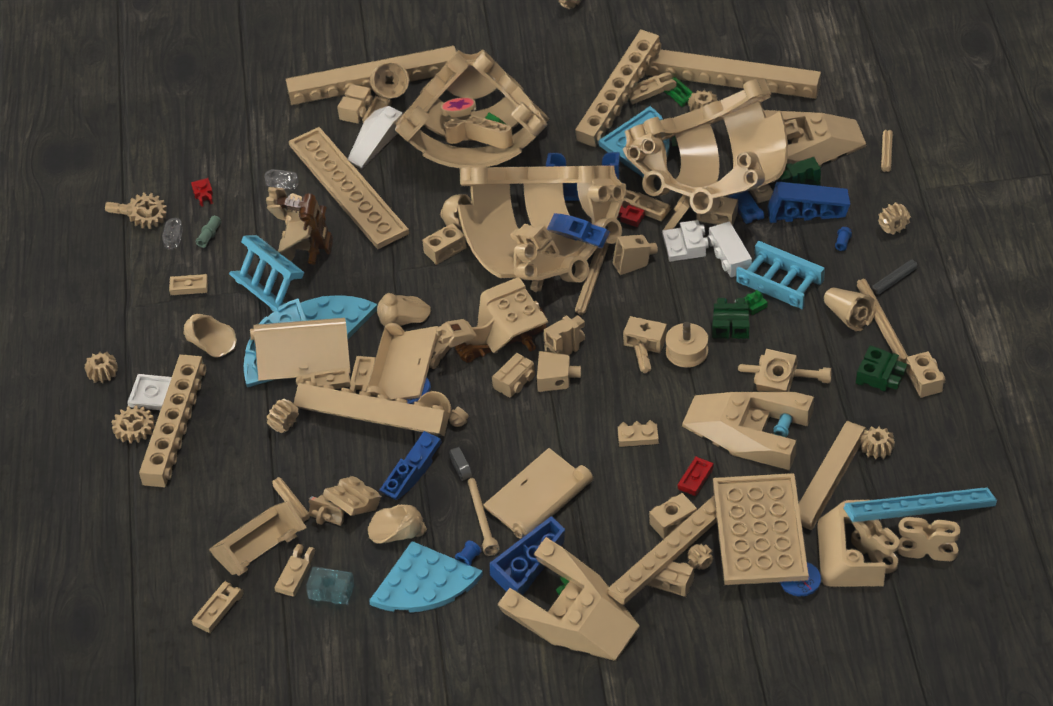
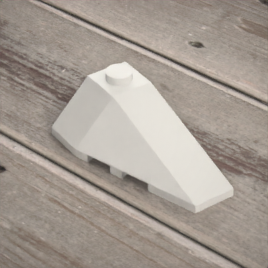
M390 106L374 111L363 123L348 157L350 163L362 170L397 135L395 123L403 113Z

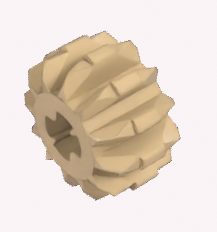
M705 89L703 92L697 90V93H692L688 101L690 112L716 102V95L712 94V91L706 92Z
M896 202L893 205L888 204V207L886 209L882 208L883 212L878 214L879 225L886 233H891L892 235L896 231L900 233L901 229H906L905 225L910 223V213L904 205Z
M99 352L97 355L92 353V358H87V363L85 364L87 377H89V380L93 379L95 383L98 381L103 383L104 380L110 381L111 377H115L116 371H118L115 357L108 352L104 354Z
M278 400L275 405L273 404L272 409L269 410L267 424L277 432H287L290 427H293V423L296 422L299 408L289 400Z
M871 426L869 430L864 431L860 439L862 452L867 453L868 457L874 456L875 460L878 457L884 459L886 455H891L895 445L893 433L888 432L887 428L882 430L880 426L877 429Z

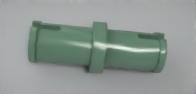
M212 216L207 225H204L201 229V234L195 241L199 247H206L209 240L215 236L217 228L222 223L218 216Z

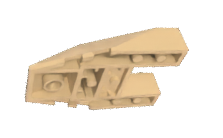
M764 110L766 118L782 112L784 122L796 119L801 136L789 139L791 144L788 145L786 164L792 163L793 165L798 161L815 157L818 165L821 167L822 163L829 160L831 162L835 161L842 154L847 153L848 155L866 147V142L859 125L854 119L825 113Z
M727 392L695 395L682 426L700 437L708 438L715 446L727 449L729 454L790 470L796 456V440L763 431L769 417L780 419L781 414L783 415L784 413L792 417V423L808 426L813 414L814 397L797 392Z
M545 537L534 553L537 561L568 580L569 583L548 612L511 588L508 589L498 603L499 608L503 613L552 645H559L571 650H579L616 661L640 627L622 603L607 595L609 587L600 575L563 547Z

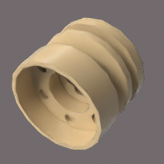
M384 62L375 67L371 73V88L375 94L382 98H396L403 94L408 87V72L397 62ZM385 77H392V85L385 83Z

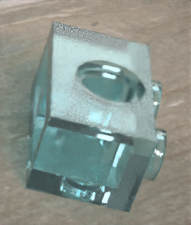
M312 567L306 585L308 599L348 605L354 588V579L351 572Z

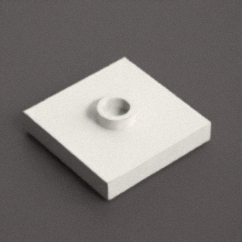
M138 374L128 400V406L134 408L137 405L138 408L145 407V409L161 410L172 377Z

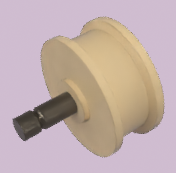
M689 322L672 327L666 334V356L669 361L680 367H694L701 364L708 355V335L702 327Z

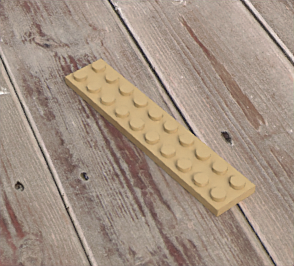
M320 127L289 141V146L377 249L409 234V230Z

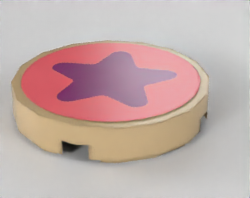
M455 98L441 105V112L445 117H447V114L453 118L469 115L471 110H476V102L471 98Z

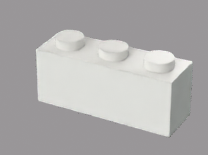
M730 221L709 227L708 243L710 246H713L717 259L720 258L724 271H727L730 277H734L738 267L747 270L752 264V258Z

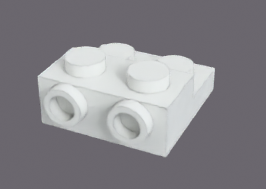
M699 220L681 222L680 228L662 230L669 262L706 256V249L709 248L707 237L703 238L705 229L703 224H699Z

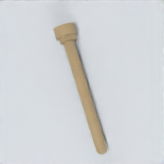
M740 364L738 366L740 372L759 373L761 366ZM823 367L819 371L796 369L794 377L818 378V381H822V383H830L832 368ZM778 371L774 375H782L783 372Z
M470 478L468 485L484 537L482 543L483 552L487 556L495 555L499 552L500 548L497 540L491 536L476 480Z

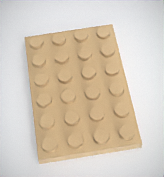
M794 473L713 478L724 585L808 580L809 575Z

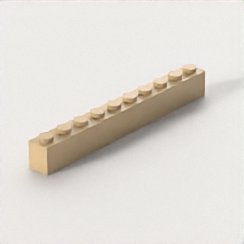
M454 46L287 78L286 84L291 105L345 95L351 84L372 89L370 83L371 73L375 67L384 62L392 61L401 64L408 72L409 82L435 77L456 53ZM385 77V83L392 85V77Z
M660 50L658 54L656 53L652 64L646 69V75L658 76L669 72L672 74V78L676 77L680 80L743 88L742 85L754 79H766L772 93L814 99L817 98L821 80V72L668 50Z

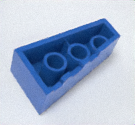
M776 182L767 207L769 222L776 223V220L785 219V222H790L795 218H804V220H811L814 217H821V219L842 218L847 214L850 200L848 190L844 188Z
M552 516L490 562V576L506 592L511 588L523 596L545 567L537 561L534 555L535 551L545 537L562 546L565 538V529Z

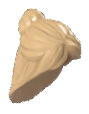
M387 293L378 303L377 314L381 324L384 326L389 323H396L402 326L408 323L424 322L430 315L431 307L418 297Z
M203 314L192 315L184 324L186 340L194 343L209 355L221 357L234 351L237 339L235 331L229 325L217 321L212 316Z
M397 505L376 512L368 526V535L374 543L382 544L422 536L427 528L421 513L412 505Z

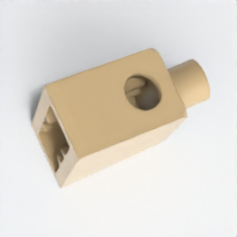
M643 235L619 236L616 239L612 263L620 275L646 267L649 255L658 252L656 243L649 244Z
M539 351L537 371L538 392L567 389L570 378H581V366H570V356Z

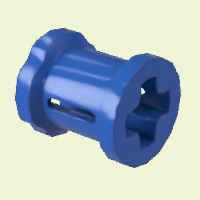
M469 540L465 543L464 549L455 555V558L471 566V561L474 557L480 555L481 548L475 542Z

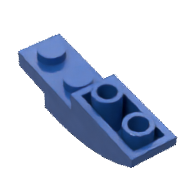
M554 213L547 227L549 232L575 241L579 240L599 248H603L610 233L609 230L593 225L589 221L559 213Z
M424 431L404 460L400 459L379 491L395 500L407 493L432 464V456L442 443L441 439Z

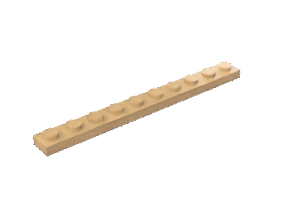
M714 496L608 588L607 595L624 605L717 522Z

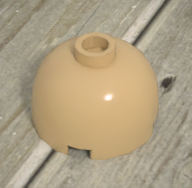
M454 195L445 201L441 209V218L446 226L453 223L460 231H463L457 205H472V201L468 195Z

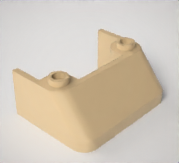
M288 500L267 509L212 546L209 550L232 575L237 574L239 576L248 570L246 566L251 561L284 540L286 542L291 541L297 537L296 532L307 527Z
M869 500L843 501L818 520L819 564L821 582L829 587L884 586L885 563H864V557L861 552L846 550L844 524L853 523L844 510L845 503Z

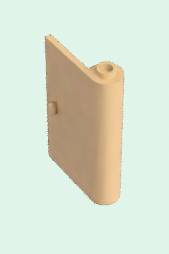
M345 318L253 325V329H250V338L255 341L258 381L297 378L314 372L348 368L349 373H351Z
M396 323L386 324L366 392L371 393V397L376 398L378 395L388 396L389 400L396 401V398L404 400L420 398L438 336L436 332L438 326L404 332L402 327Z
M548 448L483 504V507L521 539L549 517L555 515L593 481V475L583 465L575 469Z

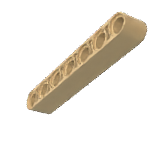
M846 421L799 502L802 527L812 530L858 451L861 445L860 439L864 431L867 430L866 427Z

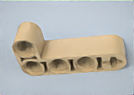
M471 114L453 118L444 124L446 141L451 144L469 138L498 148H509L513 145L512 130L509 125Z

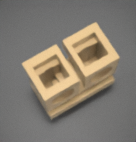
M524 224L520 229L516 228L510 235L517 244H534L539 253L556 257L560 253L554 241L550 240L552 237L545 225H539L537 228H534L532 225Z
M566 315L562 320L544 329V352L570 355L572 351H578L579 343L585 340V334L580 330L585 327V321L578 315L572 319Z

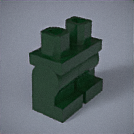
M815 157L798 161L793 165L792 163L786 164V170L779 177L780 182L821 186V168Z
M726 298L717 299V302L714 303L712 338H729V327H732V338L749 339L748 304H746L744 298L735 299V304H727ZM716 329H727L724 333L716 331ZM735 329H746V331L738 333Z
M870 345L857 370L855 384L863 386L864 383H867L871 387L880 388L884 392H886L887 387L898 390L901 377L894 375V373L904 376L908 364L898 361V354L893 353L892 355L890 352Z

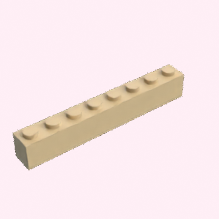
M306 381L305 384L298 383L294 404L299 409L445 436L450 413L444 411V407L433 405L432 408L425 407L426 404L421 402H414V405L407 404V400L396 398V401L389 400L388 396L378 395L376 398L371 397V393L360 391L359 394H354L351 389L341 388V391L334 390V386L325 384L323 387H317V383Z

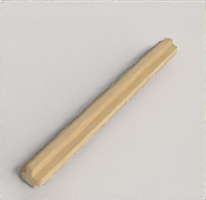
M604 244L603 248L598 247L595 250L589 267V274L585 279L575 308V312L579 315L586 313L609 244Z
M864 278L858 280L857 287L860 293L870 295L875 299L876 313L874 319L892 352L899 355L898 361L906 363L908 355L867 280Z

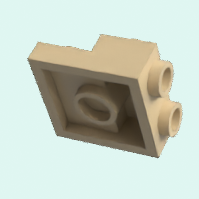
M353 476L340 479L338 486L326 488L322 495L351 516L375 511L381 499L376 490L366 486L363 481Z

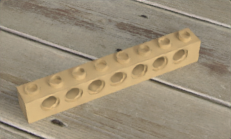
M643 30L639 31L575 129L577 141L593 147L598 145L599 140L604 137L607 129L611 128L614 118L620 114L624 103H627L631 92L636 89L640 78L644 77L645 70L652 64L654 56L660 52L661 43L659 35Z
M179 355L139 472L142 485L166 487L167 481L171 479L172 466L176 464L177 451L181 449L182 436L186 434L187 421L191 419L192 406L196 404V394L201 389V378L206 374V365L203 364L202 356Z

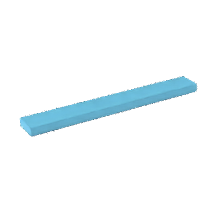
M988 487L851 502L845 503L844 510L852 522L991 507L996 505L997 500Z

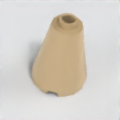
M834 287L827 290L824 295V303L854 331L863 330L862 327L865 324L869 325L875 316V299L870 295Z

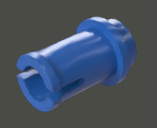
M841 227L837 232L838 238L835 248L839 251H845L847 243L852 237V232L848 227Z

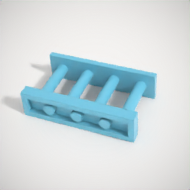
M243 236L241 242L247 246V255L241 271H230L229 275L237 283L242 284L266 303L272 311H276L279 306L285 304L283 300L291 280L302 279L304 271L259 236ZM256 253L260 261L252 278L247 273ZM266 263L271 265L272 270L264 287L259 282ZM278 272H280L284 279L276 297L271 291Z
M758 241L755 245V260L747 270L741 267L736 269V282L803 309L804 292L812 282L818 285L823 283L825 268ZM765 262L772 265L763 277L755 274L754 272L761 263ZM778 269L788 272L780 284L771 280ZM795 275L805 279L797 290L787 287Z

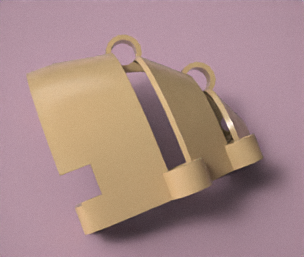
M483 49L471 55L464 54L458 50L437 75L422 89L421 94L409 109L395 123L397 126L395 131L408 143L423 152L422 156L436 163L455 168L489 167L505 162L520 154L522 148L527 146L548 125L547 121L549 118L525 94L522 86L506 73ZM498 88L505 95L500 102L484 110L471 111L470 114L485 118L489 112L504 121L511 129L519 123L523 126L520 131L512 136L513 145L509 148H498L492 145L479 148L455 147L441 143L420 130L424 125L436 134L446 137L444 124L453 119V117L448 114L445 117L441 112L443 102L439 97L445 90L460 98L478 99L489 95ZM466 138V139H464V140H462V141H473V140H472V139H469V138Z
M766 79L748 81L742 85L744 90L720 101L705 105L700 109L661 121L659 117H654L646 120L643 124L626 130L627 144L622 149L626 158L644 174L642 181L644 191L650 196H662L670 190L690 197L691 208L696 213L705 214L713 213L717 210L720 204V197L757 189L777 180L783 174L786 167L788 142L782 112H778L768 118L765 116L761 102L770 98L771 95ZM724 119L732 147L733 169L717 182L719 176V155L711 124ZM674 136L676 137L681 156V169L676 179L672 177L667 169V155L663 141ZM659 176L662 183L659 191L655 189L653 184L654 178ZM708 195L709 205L705 209L701 204V197Z
M614 166L460 168L461 186H471L472 205H457L463 233L478 261L490 273L499 278L520 277L521 280L539 281L560 275L562 280L566 282H582L589 274L587 259L598 248L594 245L579 240L575 241L549 232L552 237L550 240L554 241L560 252L556 257L539 253L534 244H517L510 236L518 228L512 210L510 184L524 183L526 209L530 223L534 228H537L539 225H545L547 228L554 213L569 215L563 195V183H577L580 203L586 214L592 218V224L605 228L606 225L608 226L610 233L605 244L616 243L617 237L622 234V226L617 220V216L626 195V184L621 183L617 179ZM573 263L575 264V267H576V271H575L574 276H573V274H572V265H573Z

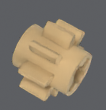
M696 544L688 551V558L690 559L688 563L694 569H706L713 561V556L711 555L713 551L707 545Z

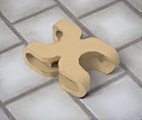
M905 517L899 522V532L902 538L899 540L898 553L901 556L922 558L929 554L932 559L939 561H953L956 559L958 546L955 541L958 540L960 535V527L956 522L936 520L929 525L925 519ZM912 526L914 529H906L905 527ZM946 530H952V531H954V532H953V533H947V532H945V531H946ZM909 545V546H913V547H911L910 549H907V548H904L903 546ZM943 549H950L952 552L947 553Z
M879 519L869 520L866 524L862 521L852 522L857 529L851 534L852 544L861 553H868L872 563H883V559L886 558L892 565L885 564V573L894 572L898 567V558L893 552L899 549V538L889 528L882 529Z

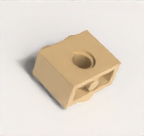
M766 349L765 354L760 357L759 373L756 372L754 377L757 391L789 392L798 364L797 356ZM778 371L783 372L781 376L774 375Z

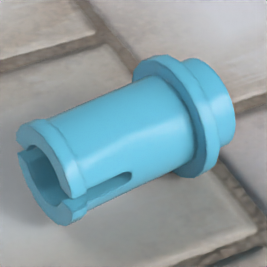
M781 414L778 424L773 429L774 435L788 436V428L793 420L789 414Z

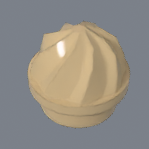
M456 407L455 410H451L449 421L452 426L460 427L467 423L469 415L460 407Z

